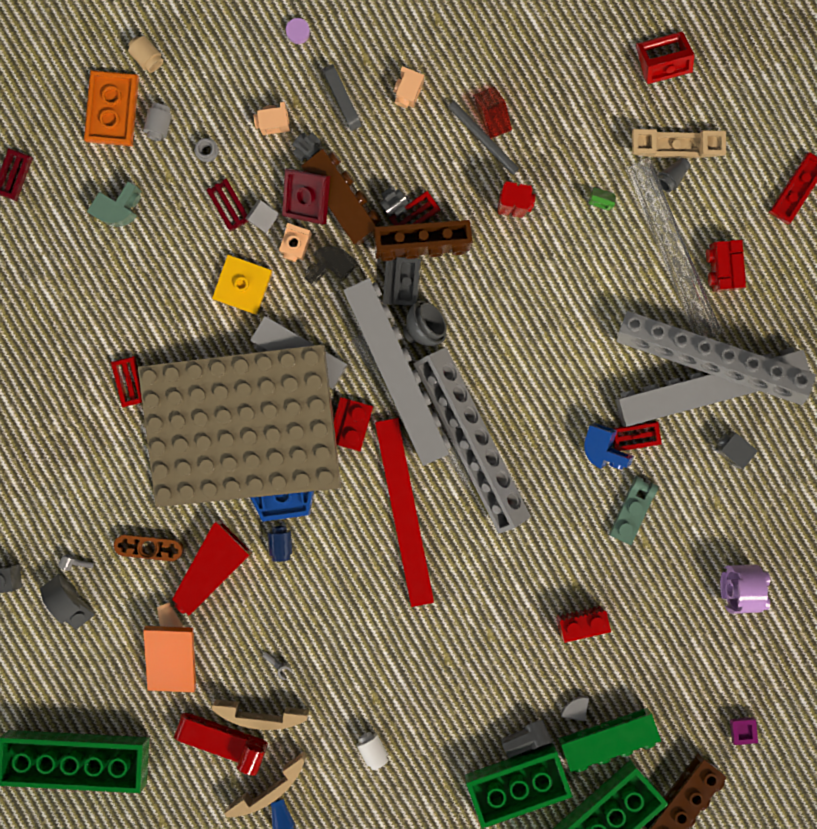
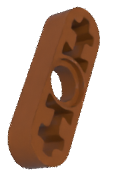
M124 534L116 538L114 542L115 552L120 556L175 561L184 553L182 542L171 538ZM125 539H127L129 544H137V540H140L137 548L130 547L126 551L120 545ZM146 541L154 543L155 551L153 554L144 552L143 544ZM160 542H163V548H169L174 544V548L178 549V552L171 556V552L162 551L161 555H159L161 550Z

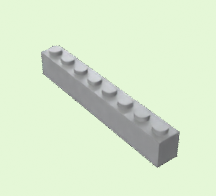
M370 278L344 289L346 298L422 465H427L449 455L447 449L451 448V445L446 435H440L437 427H440L441 423L436 413H430L428 405L431 404V401L426 391L422 393L418 384L421 383V379L416 369L411 371L408 364L411 361V357L407 348L401 349L398 340L402 338L397 326L391 327L388 318L392 317L387 304L381 305L378 297L382 293L377 282L372 284Z
M795 347L780 350L781 355L772 357V353L761 355L810 372L804 350L795 351ZM702 371L690 374L689 380L682 382L680 378L666 381L667 386L658 388L657 384L643 387L644 392L635 394L634 390L620 393L621 398L615 399L621 425L622 427H627L758 392V390L711 374L704 375Z

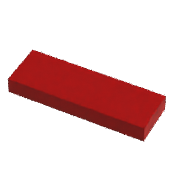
M811 152L805 154L768 212L787 225L791 224L817 183V156Z

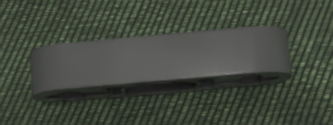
M331 64L323 68L324 76L349 129L353 131L362 127L334 65Z

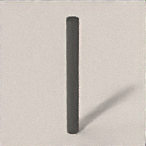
M455 101L448 106L457 118L512 175L520 169Z

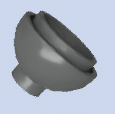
M418 301L408 311L403 333L405 338L411 343L418 342L425 346H436L445 340L447 327L441 312L434 305L426 301Z

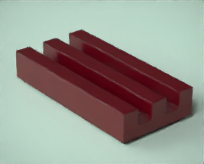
M8 148L0 169L1 196L17 202L33 160L31 156ZM14 156H17V157H16V160H15V162H14L13 168H12L11 171H10V174H9V177H8L9 179H8V182H7V184H6L5 190H4V191H1V190H2V187H3V184H4V182H5L6 176H7V174H8L10 165H11V163H12L13 157H14Z
M226 178L220 184L217 183L213 188H208L206 191L229 231L232 232L249 221L245 219L248 214ZM224 187L228 189L230 195L232 196L234 202L236 203L238 209L244 217L242 220H239L236 212L234 211L232 205L230 204L228 198L222 190ZM217 191L236 222L235 224H231L214 193Z

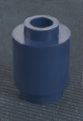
M286 526L272 527V531L268 532V548L272 561L282 562L291 559L290 554L293 553L291 530H286Z

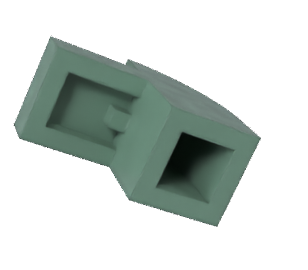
M127 182L116 201L99 192L87 212L113 227L128 225L137 217L130 209L135 207L140 201L141 190L132 183Z

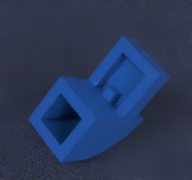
M593 423L589 426L585 438L584 448L589 461L600 469L606 466L607 461L610 462L609 465L616 469L629 467L634 456L612 448L617 430L598 423Z

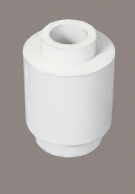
M367 732L359 737L360 742L356 746L366 765L370 766L372 770L384 766L388 762L386 757L388 753L378 734Z

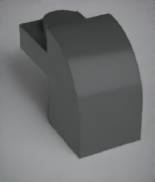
M59 574L40 588L42 600L46 608L61 624L67 622L77 630L95 615L94 610L77 597L74 585Z

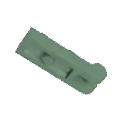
M636 476L608 535L632 545L659 486L654 483H646L643 478ZM639 490L646 492L643 499L636 496Z

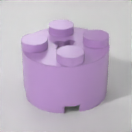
M756 564L727 565L725 567L727 572H722L720 591L722 599H727L728 605L724 606L729 613H760L770 608L767 588L770 584V576L767 571L763 572L761 567Z

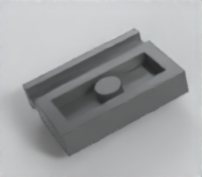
M397 257L395 260L386 261L383 304L412 306L418 302L421 259Z

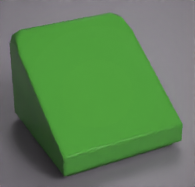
M594 187L588 203L589 205L609 211L615 206L616 195Z

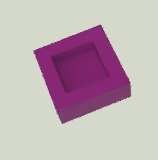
M754 717L730 719L731 738L734 745L758 743L757 723Z

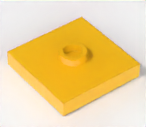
M227 255L212 299L258 315L273 271Z

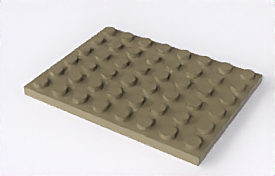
M325 345L138 367L156 507L341 488Z

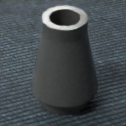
M681 157L678 161L661 171L656 180L658 186L665 192L676 190L687 170L691 167L689 161Z

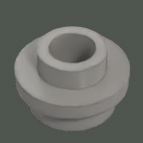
M210 138L200 139L195 145V154L203 162H211L218 155V146ZM210 147L211 152L203 154L204 148Z

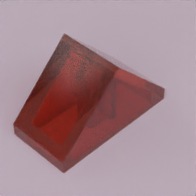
M495 86L473 95L479 114L491 139L512 131L506 102Z

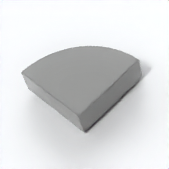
M578 696L563 707L561 717L585 721L589 697Z

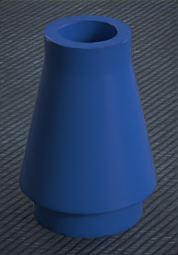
M284 798L272 802V829H294L295 822L285 804Z

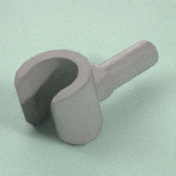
M70 554L64 555L58 564L59 568L70 571L72 565L92 569L94 567V563L81 561Z
M267 652L263 654L262 657L278 670V677L286 680L287 677L281 670L288 669L292 673L291 665L287 662L280 663Z

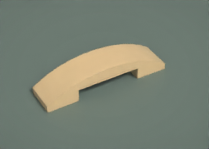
M633 129L632 154L658 158L725 156L726 131L703 130L700 133L657 132L655 129Z
M216 699L212 705V710L225 720L239 726L257 730H278L293 727L307 721L309 716L308 709L286 707L283 716L239 711L240 702Z
M303 751L285 764L283 769L285 777L254 799L246 792L229 804L224 813L225 816L228 818L251 814L277 800L298 777L307 754Z

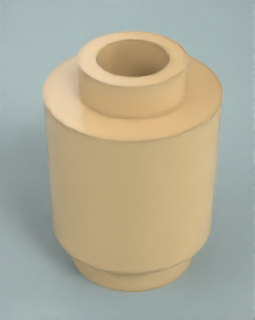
M136 36L129 42L128 53L143 70L152 73L163 64L161 53L146 36Z

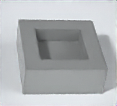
M258 199L245 219L264 233H267L279 216V213Z

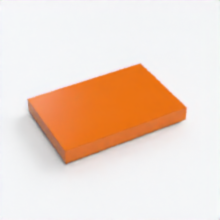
M90 70L84 133L85 142L133 147L139 76L137 74Z
M145 626L144 645L147 691L195 692L196 674L193 628Z

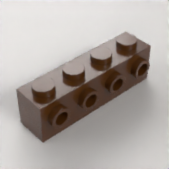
M322 149L301 165L304 171L330 176L328 207L353 244L361 245L373 236L374 227H382L379 223L381 218L375 210L369 209L366 204L368 200L361 190H356L353 185L355 181L347 170L344 171L339 165L341 160L334 151Z
M470 220L374 227L373 234L375 258H381L382 261H392L396 257L403 256L406 259H416L419 255L428 254L429 257H440L443 253L463 255L466 254V251L470 250L473 244Z
M698 753L664 796L668 805L644 825L642 829L692 828L698 814L709 806L711 797L715 792H719L723 788L727 777L719 768Z

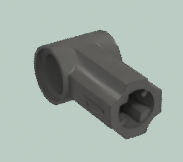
M543 720L533 722L525 726L524 730L501 739L504 751L509 759L531 750L543 749L552 744Z

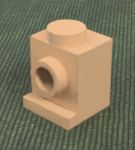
M402 66L400 70L402 79L398 78L394 87V92L396 93L394 103L403 108H408V106L414 108L424 84V75Z
M280 102V107L278 108L275 105L265 106L262 108L263 110H258L257 114L253 115L256 129L260 128L262 135L290 132L288 110L285 102Z
M287 223L279 248L280 253L284 254L283 258L292 262H296L297 259L303 261L312 236L311 231ZM291 240H298V245L296 247H291Z

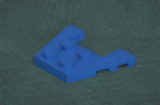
M314 491L252 497L251 500L262 522L310 515Z

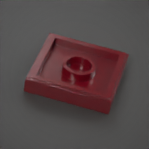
M286 168L282 216L321 225L326 224L330 176Z

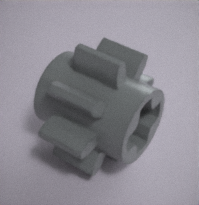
M305 132L300 134L292 144L296 148L293 151L294 155L301 162L305 159L309 160L322 150L319 147L321 144L320 139L313 132L309 136Z
M388 188L381 193L383 200L379 204L388 217L395 214L399 218L407 212L404 206L408 204V201L399 189L392 191L391 188Z

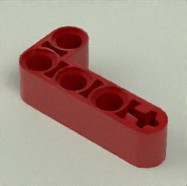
M190 713L181 714L174 733L175 740L238 762V771L252 776L257 775L268 743L259 737Z

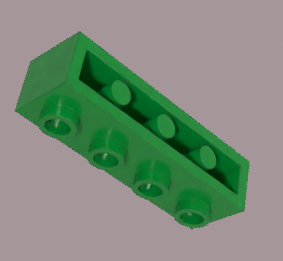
M648 708L558 738L570 772H582L588 769L590 765L596 763L599 765L606 764L611 761V758L619 755L620 757H626L631 755L634 750L640 748L650 749L656 743L661 742L653 715Z

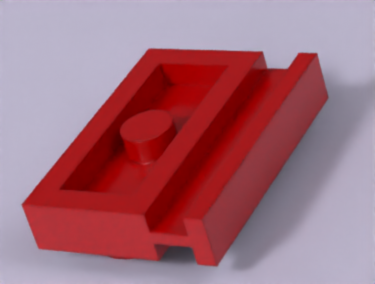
M340 397L334 418L336 445L361 452L374 406Z

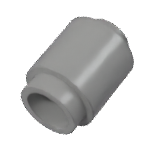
M152 103L151 108H148L143 132L147 134L149 139L161 141V138L167 137L172 116L170 114L171 109L168 106Z

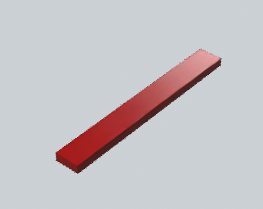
M394 418L375 422L410 604L411 607L434 603L399 420Z

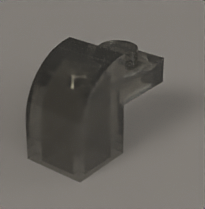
M322 247L313 253L319 262L317 264L313 262L306 269L305 274L307 275L304 279L314 287L325 273L330 270L343 282L358 266V263L339 247Z

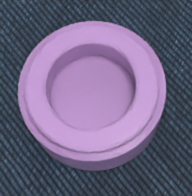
M294 18L287 23L286 34L292 43L302 44L308 40L310 29L305 20Z

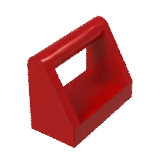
M683 31L636 43L640 65L647 84L693 72L695 54ZM677 42L680 47L679 52L650 59L646 52L647 50Z

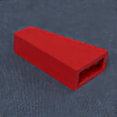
M221 520L216 521L212 525L172 598L176 609L182 614L186 613L190 616L253 553Z

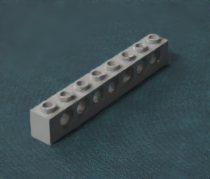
M627 311L616 341L799 405H803L809 398L817 375Z
M443 348L413 363L498 534L514 529L531 518L447 348Z

